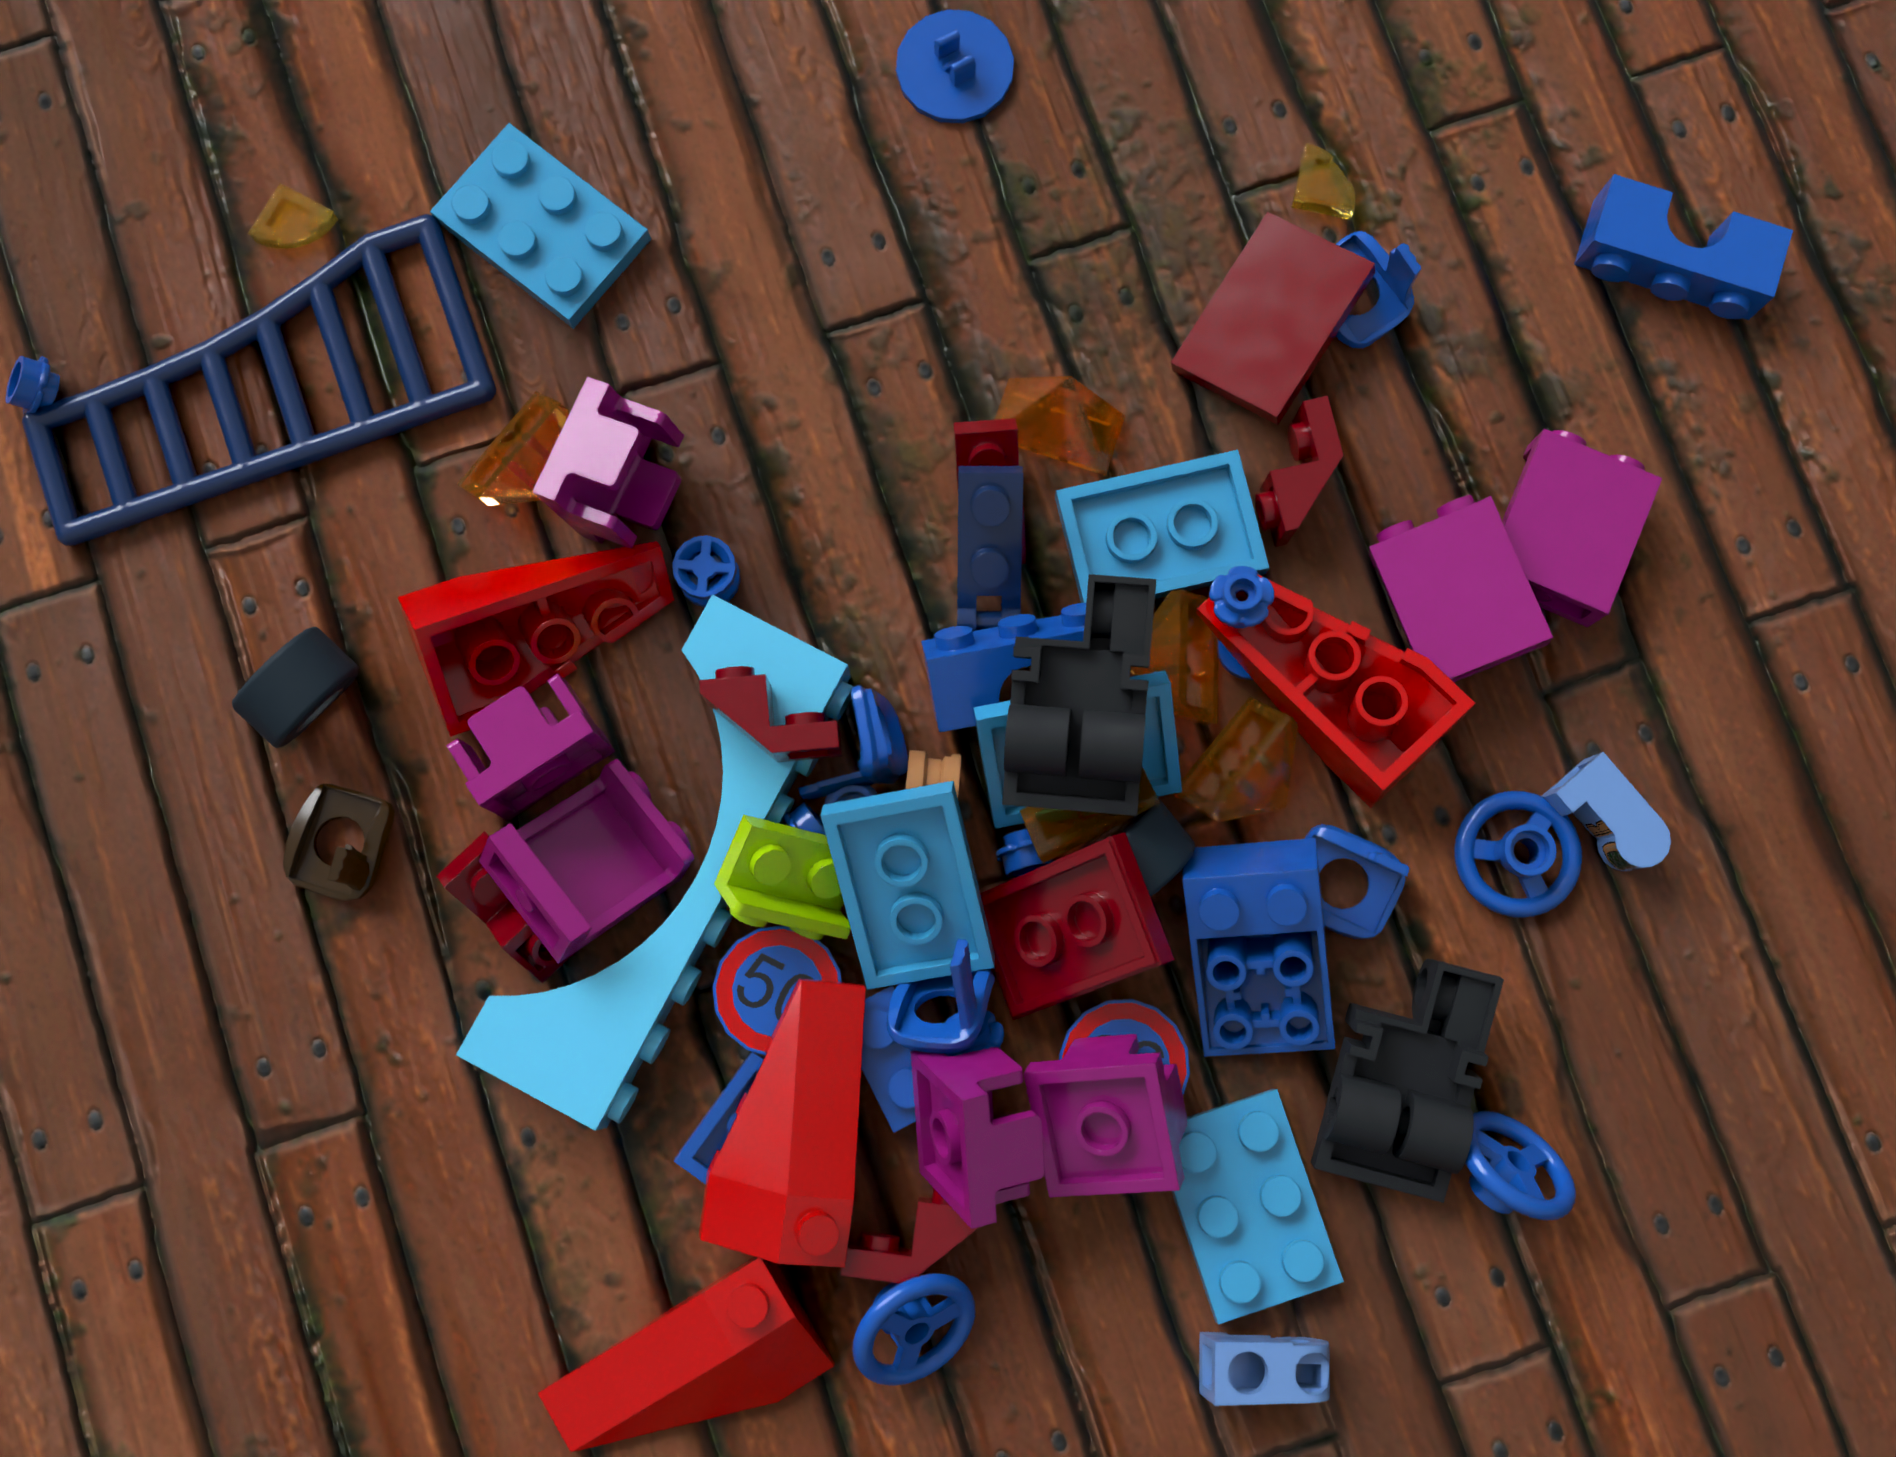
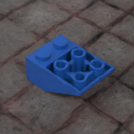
M1316 838L1195 847L1192 857L1184 866L1182 880L1204 1057L1335 1049Z

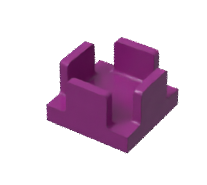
M587 376L532 493L581 536L603 544L604 539L632 548L637 536L618 518L651 530H658L681 483V477L676 471L644 460V454L652 439L680 447L684 434L665 413L621 397L610 384Z
M559 673L547 681L569 714L562 721L559 722L549 708L542 707L539 709L530 693L521 686L516 687L468 719L469 728L491 761L488 769L485 768L474 749L459 738L446 745L466 776L468 782L465 785L477 804L508 821L615 752L606 735L593 721L571 685Z
M1136 1034L1078 1038L1073 1040L1062 1059L1030 1062L1024 1071L1030 1108L1042 1120L1044 1175L1049 1197L1179 1191L1185 1177L1179 1145L1187 1127V1115L1178 1068L1176 1064L1163 1065L1161 1052L1137 1054L1139 1044Z
M990 1047L955 1056L911 1051L919 1172L971 1229L996 1223V1204L1030 1195L1029 1182L1041 1179L1045 1173L1041 1117L1030 1110L994 1119L992 1090L1021 1084L1023 1082V1068L998 1047Z

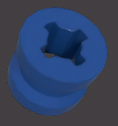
M708 535L693 537L684 542L676 551L672 563L673 575L685 597L693 604L705 608L712 595L729 602L738 592L741 582L740 568L729 546L719 538ZM716 574H723L722 576H717L715 580L710 582V586H708L709 580L712 579Z

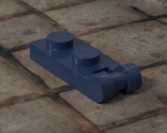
M958 466L957 626H969L973 631L998 627V621L1021 614L1023 466ZM976 596H1001V611H976Z

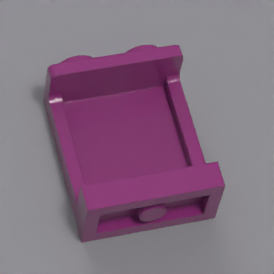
M1543 429L1525 450L1523 459L1526 460V463L1502 522L1540 608L1588 628L1610 612L1662 478L1645 471V466L1634 458L1624 455L1609 456L1587 447L1586 441L1574 433L1563 430L1549 431Z
M1472 495L1457 498L1436 510L1439 517L1418 527H1414L1412 520L1403 521L1382 530L1376 535L1379 543L1369 547V557L1374 568H1377L1411 650L1429 658L1454 683L1547 646L1553 639L1550 628L1491 496L1477 502L1474 501Z
M614 759L604 766L600 776L594 782L518 830L510 823L490 835L479 862L559 964L679 882L693 862L694 855L691 852L690 842L684 831L675 822L667 821L652 803L650 791L643 779L632 771L628 772L618 759Z

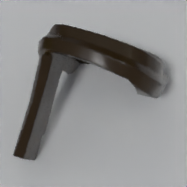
M320 784L301 807L291 826L283 858L286 877L299 888L334 899L352 901L364 897L374 885L387 839L394 822L395 810L392 804L381 798L334 784ZM338 818L352 819L357 822L363 831V850L360 853L356 848L348 844L344 848L337 846L332 865L324 863L318 855L316 847L319 832L331 820Z

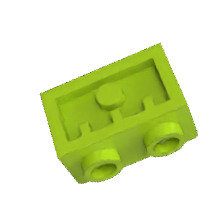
M743 814L714 882L715 887L729 906L731 915L737 920L754 927H765L767 922L787 926L795 933L813 940H821L824 935L847 939L851 928L849 921L840 911L844 902L826 835Z

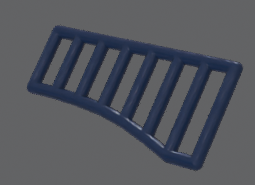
M424 214L363 235L313 274L265 307L211 338L148 367L90 390L60 399L51 405L41 406L35 413H25L22 417V425L56 537L65 546H75L489 402L496 395V386L440 224L434 216ZM417 243L421 244L468 381L435 394L432 393L385 255ZM362 267H364L409 403L377 414L373 412L333 292L335 287ZM310 305H312L350 423L317 435H315L280 328L281 325ZM257 340L291 440V444L256 455L225 359ZM202 370L232 464L197 476L169 385ZM145 395L173 485L138 496L111 408ZM86 418L113 505L78 517L52 429Z

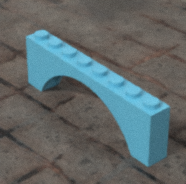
M714 595L709 599L682 648V652L698 674L700 680L715 679L716 670L734 666L753 667L755 675L766 674L772 688L775 726L785 725V716L802 712L824 713L825 721L829 717L838 721L851 700V688L853 686L848 684L851 678L848 664ZM714 709L713 712L717 722L722 750L723 779L721 803L716 828L707 855L695 880L681 902L666 921L646 941L620 961L593 976L568 986L540 993L518 996H488L456 1056L595 1131L607 1128L611 1120L620 1124L627 1115L639 1091L638 1087L631 1084L643 1060L653 1064L660 1054L671 1029L663 1026L664 1021L675 1002L682 1006L686 1004L702 974V971L694 966L704 947L708 944L715 948L731 922L733 916L730 911L726 910L727 903L715 887L714 882L743 814L784 824L783 817L786 812L790 813L794 804V799L787 796L796 777L799 773L808 777L819 760L776 762Z

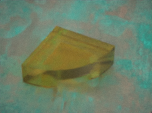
M1306 143L1301 156L1291 207L1350 220L1355 209V192L1352 183L1347 180L1339 166L1332 161L1333 156L1329 152L1318 146Z
M280 183L248 234L255 242L267 247L277 249L297 248L310 244L325 235L335 225L338 218L332 210Z

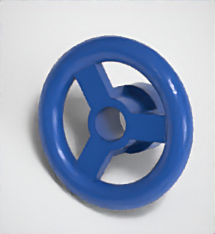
M1505 791L1483 799L1464 817L1455 839V864L1463 885L1480 904L1501 915L1525 918L1541 915L1554 909L1568 897L1580 875L1582 848L1575 826L1567 815L1561 816L1542 796L1531 792ZM1507 810L1532 812L1526 824L1509 830L1501 840L1476 839L1483 824L1500 812ZM1551 826L1561 844L1562 865L1556 880L1547 888L1541 874L1553 865L1556 858V844L1551 834L1547 831ZM1517 842L1523 843L1529 850V860L1526 864L1518 861L1514 855V846ZM1475 859L1500 862L1506 870L1518 877L1527 898H1511L1493 890L1479 874Z
M1492 1111L1474 1112L1473 1136L1465 1164L1471 1172L1469 1176L1470 1187L1478 1199L1496 1212L1509 1214L1515 1210L1525 1216L1538 1220H1558L1569 1214L1575 1204L1576 1189L1567 1166L1557 1152L1536 1132L1511 1117ZM1481 1131H1492L1502 1134L1521 1145L1524 1149L1519 1150L1513 1146H1504ZM1541 1166L1549 1174L1555 1188V1197L1550 1200H1545L1534 1178L1536 1168Z
M937 1273L920 1275L902 1283L892 1282L884 1287L863 1316L855 1333L853 1357L858 1370L872 1382L893 1386L920 1380L941 1368L960 1350L973 1327L976 1307L971 1290L958 1278ZM944 1295L948 1298L932 1307L926 1296ZM954 1319L943 1339L935 1347L919 1357L921 1346L931 1338L934 1331ZM880 1328L885 1333L890 1334L898 1347L893 1364H884L874 1356L873 1344Z

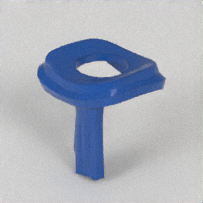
M1357 231L1344 237L1336 245L1375 263V274L1372 279L1378 287L1379 299L1370 311L1362 315L1349 314L1335 336L1352 348H1365L1387 334L1409 315L1414 305L1412 286L1421 271V265L1416 262V257L1410 252L1409 245L1402 243L1390 251L1389 255L1374 237L1364 231Z
M861 685L851 688V698L860 743V760L857 761L859 771L800 787L798 789L803 799H818L850 785L893 784L900 776L907 772L908 754L899 718L891 703L883 695L872 688L865 689Z
M1321 824L1311 828L1304 839L1316 838L1319 873L1332 860L1347 858L1361 865L1368 879L1366 895L1361 902L1353 907L1343 909L1333 907L1322 898L1324 927L1352 939H1372L1383 930L1403 890L1405 876H1408L1410 868L1406 864L1401 863L1389 850L1333 825Z
M957 939L950 964V976L897 985L890 1000L886 1022L889 1036L896 1043L910 1050L950 1054L961 1052L971 1047L975 1042L983 1025L995 976L991 969L971 971L969 944L966 939ZM938 996L956 997L959 1016L954 1020L933 1024L924 1022L916 1015L920 1005L929 999Z

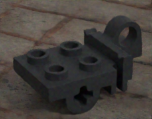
M1089 574L1083 642L1016 637L1013 656L1032 660L1031 671L1012 670L1011 701L1008 709L1005 736V775L1002 805L1137 816L1148 680L1130 679L1131 667H1150L1156 579Z
M1426 959L1419 970L1414 987L1412 1019L1349 1003L1345 1021L1354 1032L1364 1035L1362 1041L1344 1036L1311 1159L1314 1169L1444 1203L1451 1174H1457L1461 1171L1470 1150L1474 1128V1116L1470 1104L1474 1089H1480L1483 1080L1473 1070L1466 1069L1467 1064L1470 1062L1487 1066L1489 1057L1484 1052L1504 982L1503 978L1438 960Z

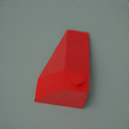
M657 541L633 545L632 548L621 547L459 576L397 597L417 656L450 737L471 730L468 726V719L516 687H524L531 694L557 673L565 678L578 669L575 662L603 642H616L674 601L662 548Z
M1271 580L1269 581L1274 589V601L1271 605H1268V616L1263 622L1252 627L1234 628L1220 621L1213 610L1214 602L1209 597L1197 608V615L1322 761L1370 808L1403 779L1476 704L1429 658L1409 648L1403 651L1370 635V629L1354 621L1348 624L1313 607L1311 600ZM1240 591L1236 594V598L1239 601H1246L1248 595Z
M798 979L766 1046V1056L748 1093H744L735 1111L737 1117L721 1150L717 1149L707 1170L699 1230L700 1240L777 1264L845 1268L855 1188L866 986L863 984Z
M752 1257L538 1392V1395L571 1453L777 1403L834 1367L835 1362L777 1263Z

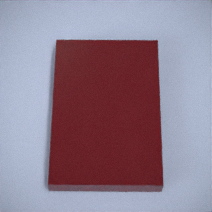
M1267 212L1170 362L1173 372L1279 425L1374 276L1375 263Z
M1125 832L1110 836L980 893L995 953L994 970L1013 1020L1175 960Z

